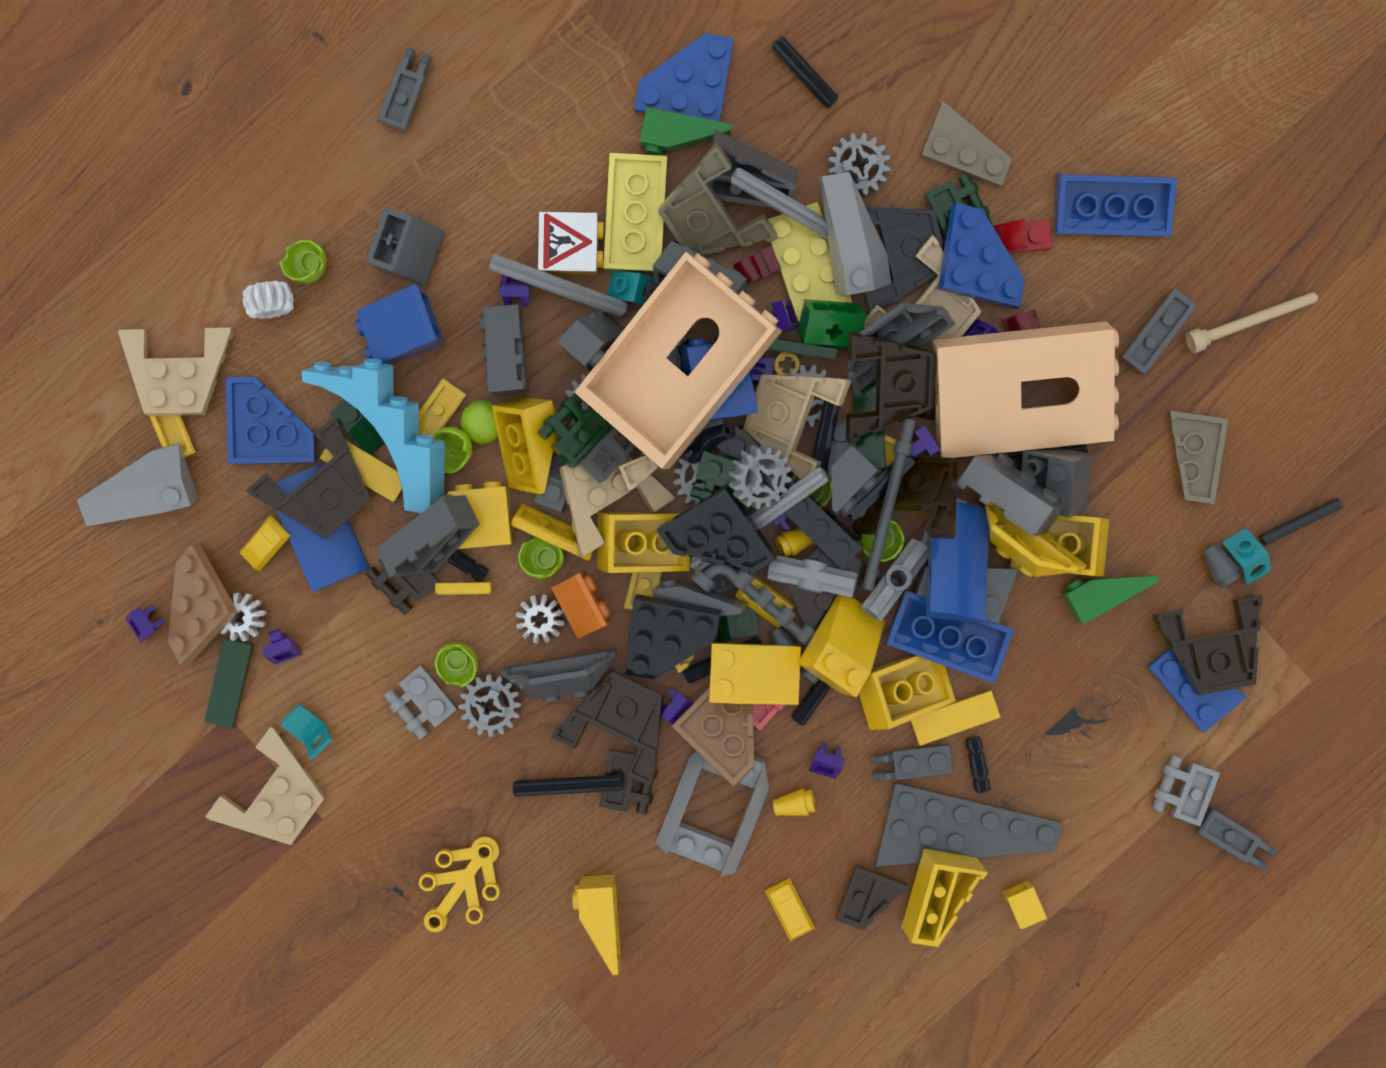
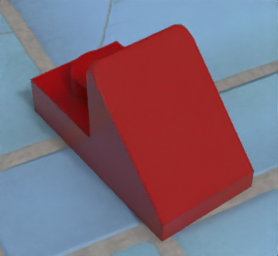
M1019 219L993 226L1009 254L1050 250L1052 248L1049 219L1027 222L1025 219Z

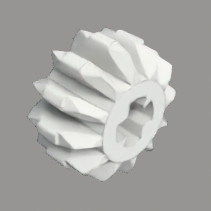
M265 281L249 285L243 291V306L249 317L271 319L287 315L294 309L293 293H291L290 286L285 282Z
M234 593L233 600L231 599L238 612L220 633L226 634L230 632V640L232 641L237 640L238 637L242 641H248L249 634L256 637L259 635L257 627L265 626L266 623L260 620L259 617L266 615V611L257 610L262 602L260 600L252 602V594L248 593L242 597L240 593ZM239 612H244L245 614L242 618L243 622H238L237 620L240 616Z
M535 595L531 596L532 606L525 601L521 603L522 608L527 613H516V617L525 619L524 622L517 624V628H528L523 634L525 639L531 633H534V643L539 642L541 634L546 643L550 642L551 639L548 631L557 637L560 632L554 625L564 626L565 621L556 619V616L564 614L563 610L559 609L555 612L553 610L558 601L555 599L550 605H546L547 595L542 596L540 604ZM541 611L545 613L543 617L547 616L548 622L538 626L536 625L538 621H534L533 616L538 615Z

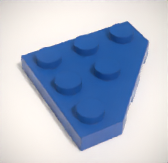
M705 33L640 79L634 111L645 113L646 107L720 122L734 38Z
M957 202L952 204L938 289L1013 309L1020 308L1025 279L984 211Z
M226 377L228 464L317 462L315 432L257 377Z

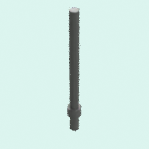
M904 419L899 441L895 442L893 452L896 454L862 589L870 591L874 589L907 456L911 455L913 444L910 443L916 423L914 420Z

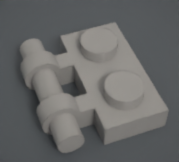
M420 665L399 683L406 692L400 698L393 689L384 695L390 704L389 708L392 712L399 714L407 724L405 726L410 733L413 731L419 740L428 734V731L422 725L423 722L428 719L436 727L458 709L423 665ZM410 700L422 712L417 717L405 705Z
M1172 755L1169 764L1164 766L1162 773L1165 775L1160 788L1155 790L1153 797L1156 799L1152 808L1164 812L1168 802L1174 805L1171 816L1201 826L1220 773L1193 762L1189 763L1186 772L1179 770L1183 759ZM1176 778L1183 780L1177 796L1170 794Z

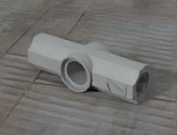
M913 538L910 539L889 569L882 574L880 581L860 606L867 615L879 622L883 620L903 591L910 586L912 579L928 559V547ZM891 573H896L901 577V587H896L891 583Z
M777 556V559L769 565L767 578L784 584L796 585L799 589L822 594V592L853 598L858 573L828 567V564L814 560L803 559L801 561Z

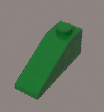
M646 107L640 137V148H644L648 154L661 156L662 152L672 153L712 142L715 130L730 136L732 124Z
M1152 575L1088 578L1083 580L1079 577L1065 585L1067 589L1062 591L1061 595L1077 623L1085 624L1159 582L1157 576Z

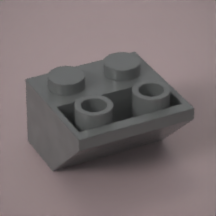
M384 207L365 262L373 268L426 286L445 231L413 216Z
M853 446L831 466L832 515L836 519L841 514L846 517L856 507L857 501L855 499L861 493L866 496L877 485L876 482L878 481L876 479L878 469Z
M1070 449L1023 450L1021 472L1025 471L1031 474L1037 480L1035 483L1043 490H1051L1059 497L1058 501L1065 506L1059 514L1060 516L1070 518L1087 510L1092 454Z

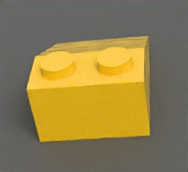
M520 396L491 405L508 487L535 494L545 493L553 454L551 446L555 443L556 436L552 433L544 440L538 435V431L544 426L543 421L549 415L553 416L556 413L552 400Z
M598 512L597 530L605 544L597 548V570L606 573L689 571L690 555L680 556L673 554L656 531L660 525L680 513Z
M1059 515L1046 532L1047 535L1087 565L1084 570L1071 574L1104 576L1110 519L1075 515L1068 518ZM1011 558L1010 567L1018 568L1019 564Z
M837 595L797 664L839 693L857 697L871 673L885 620L883 619L879 622L871 618L860 607L862 603L855 598Z
M712 643L709 702L799 705L800 665L797 663L801 658V646Z
M911 655L873 667L859 692L870 730L891 729L956 702L946 667L917 655Z
M615 874L581 876L579 885H575V892H573V909L579 910L581 923L612 975H618L621 953Z

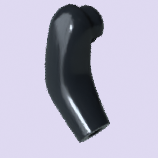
M721 424L706 428L699 435L695 443L690 444L686 448L682 456L691 464L699 463L705 449L712 451L719 443L733 436L732 427L729 424Z

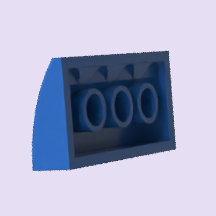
M1057 174L1055 233L1171 237L1177 178Z
M324 464L304 470L275 483L286 495H289L323 467ZM277 511L284 529L291 535L289 540L312 592L322 590L370 568L349 520L326 539Z
M956 502L955 538L944 539L931 538L929 536L926 617L985 622L989 529L984 508Z
M904 590L892 620L886 645L995 684L1014 629L986 619L984 623L928 618L926 617L927 598Z

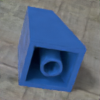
M418 284L411 285L356 311L358 319L355 320V325L360 336L365 335L368 344L365 347L367 358L381 359L383 364L392 365L445 346L427 293Z
M693 338L688 340L689 344L680 345L683 373L689 376L716 341L706 342V338ZM750 371L710 420L758 413Z

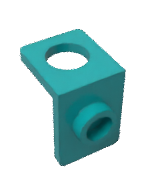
M613 270L607 295L622 301L642 305L643 291L647 283L650 282L657 287L659 285L654 283L653 278L640 273Z
M1243 529L1222 542L1224 548L1242 567L1243 579L1246 585L1271 571L1269 553L1248 529ZM1259 565H1263L1259 571H1257L1254 574H1251L1253 569H1255Z
M298 704L280 722L285 730L305 744L308 757L314 759L332 741L328 725L301 704ZM323 737L321 743L314 748L315 743Z

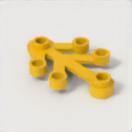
M487 836L479 837L469 848L452 851L442 849L438 852L435 861L441 868L449 867L454 861L472 860L465 869L436 874L426 872L419 879V886L424 891H431L438 885L455 883L438 907L431 908L425 915L424 925L427 930L436 933L445 928L448 922L447 914L464 890L468 904L466 912L467 921L471 924L481 922L484 910L479 903L475 874L481 866L486 884L482 890L483 897L488 901H494L498 898L501 891L500 886L496 883L493 862L499 856V846L493 838ZM481 847H487L490 854L482 856L479 850ZM447 854L450 861L443 863L440 860V855ZM430 877L433 880V885H425L423 879ZM494 887L497 893L494 896H490L486 889ZM470 911H478L480 917L478 919L472 918ZM437 917L440 920V924L438 926L432 925L430 918Z

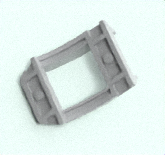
M690 753L655 843L666 855L668 851L720 870V876L735 874L770 786L765 760L754 756V768L740 782V784L753 788L735 837L731 842L681 822L701 768L720 775L699 753Z

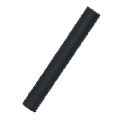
M1336 498L1260 535L1259 538L1262 544L1266 546L1342 509V502Z

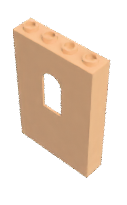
M687 252L684 253L575 391L581 399L661 469H670L782 332L776 326L779 321L767 310H764L762 313L753 307L756 301L743 290L740 294L731 288L733 282L723 273L719 272L715 275L708 268L711 263L699 253L695 256ZM702 318H710L719 327V337L690 375L687 376L669 361L667 357L695 322Z
M1105 321L932 340V349L936 353L934 397L936 443L940 448L938 451L940 457L957 458L1114 441V431H1117L1119 427L1118 416L1115 413V403L1119 401L1118 389L1115 386V376H1118L1119 373L1118 360L1115 358V348L1119 346L1117 330ZM1070 377L1078 383V395L1070 403L1022 409L1021 382Z

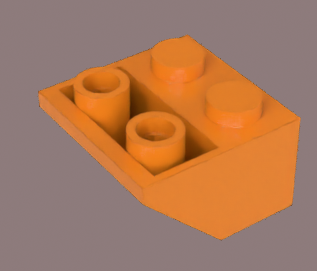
M582 571L551 587L577 639L606 626L610 622L608 617L612 613L604 599L599 601L595 593L598 586L591 574L586 576L585 572Z

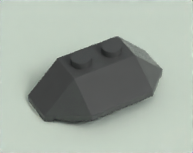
M901 303L859 334L923 347L955 325V322L942 306ZM848 359L845 376L851 380V384L858 391L877 379V359L851 362Z
M617 649L507 666L501 669L503 677L534 699L542 698L543 703L560 700L559 695L571 693V698L583 697L588 695V690H592L615 659Z

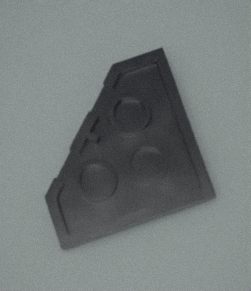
M728 485L660 525L656 530L673 554L680 556L687 554L699 557L704 562L739 567L741 571L748 573L758 571L775 561L778 556L740 501L734 497Z
M636 594L633 601L625 674L655 679L714 643L718 637L722 610Z

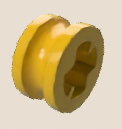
M783 352L777 356L774 362V370L777 375H790L789 372L783 373V368L779 369L778 364L783 362L785 357L792 359L790 363H795V368L792 369L796 373L798 372L800 362L796 355Z

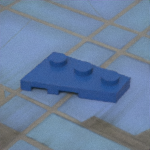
M1167 648L1146 666L1203 733L1248 697L1236 688L1196 695L1170 648Z

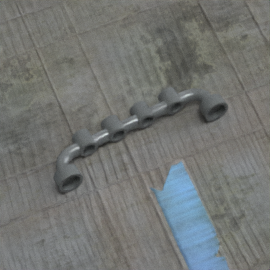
M715 564L711 565L704 572L698 569L691 577L709 593L716 585L712 579L717 575L725 576L806 647L816 632L807 623L802 627L796 623L794 619L797 615L785 604L781 608L774 604L772 601L776 597L764 586L758 590L751 584L754 578L748 572L741 571V568L737 572L727 564L724 566ZM800 666V672L814 684L819 681V678Z

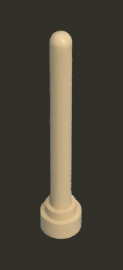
M1311 292L1208 331L1199 328L1191 330L1185 334L1187 346L1193 354L1206 350L1211 341L1314 304L1318 301V295L1315 292Z

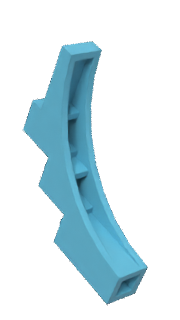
M368 358L364 359V363L357 366H340L338 368L332 367L330 362L322 361L313 363L314 366L302 370V382L323 387L342 397L358 409L375 427L387 445L397 467L403 489L404 510L422 513L437 502L440 497L444 496V441L433 439V436L428 434L419 435V403L409 402L406 397L402 396L393 397V365L383 364L381 359Z

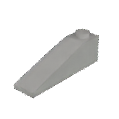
M850 172L821 176L820 181L835 293L851 295L873 291L891 284L888 254Z
M178 443L148 452L131 465L78 498L77 502L87 527L188 507L198 498V494L181 445Z

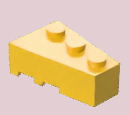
M929 849L923 850L901 926L911 943L939 947L957 920L958 916L956 914L964 902H969L973 896L971 892L979 880H984L988 874V871L977 857Z

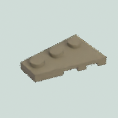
M942 101L920 157L963 174L969 173V176L1000 188L1003 185L1012 158Z
M1168 411L1183 500L1214 505L1229 419Z

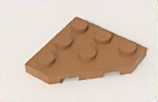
M191 544L175 562L168 644L180 666L189 665L238 612L200 544Z
M709 687L672 725V728L735 788L754 768L753 704L709 702Z

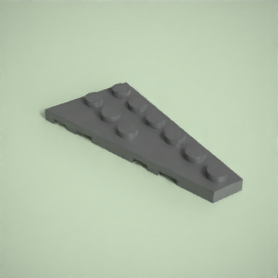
M894 782L875 866L920 863L924 849L977 858L1056 851L1062 823L1049 818Z

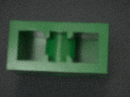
M804 299L798 332L804 344L831 345L840 349H848V333H860L863 331L866 314L860 303Z

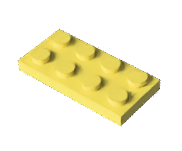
M625 153L609 154L604 270L653 273V265L662 254L664 220L659 215L658 209L665 201L667 156Z
M818 202L806 206L822 216ZM784 214L768 219L777 232V239L771 241L770 244L781 266L780 273L798 325L804 299L853 303L850 295L835 293L828 239Z

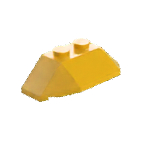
M989 501L987 505L985 504L990 542L997 546L995 550L1001 556L1007 559L1011 557L1019 564L1018 569L1027 576L1040 577L1073 573L1086 568L1087 565L1049 535L1033 536L1003 516L1005 512L993 502Z

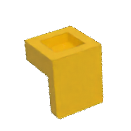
M1029 881L1002 891L1005 901L1011 907L1020 929L1047 919L1036 891Z

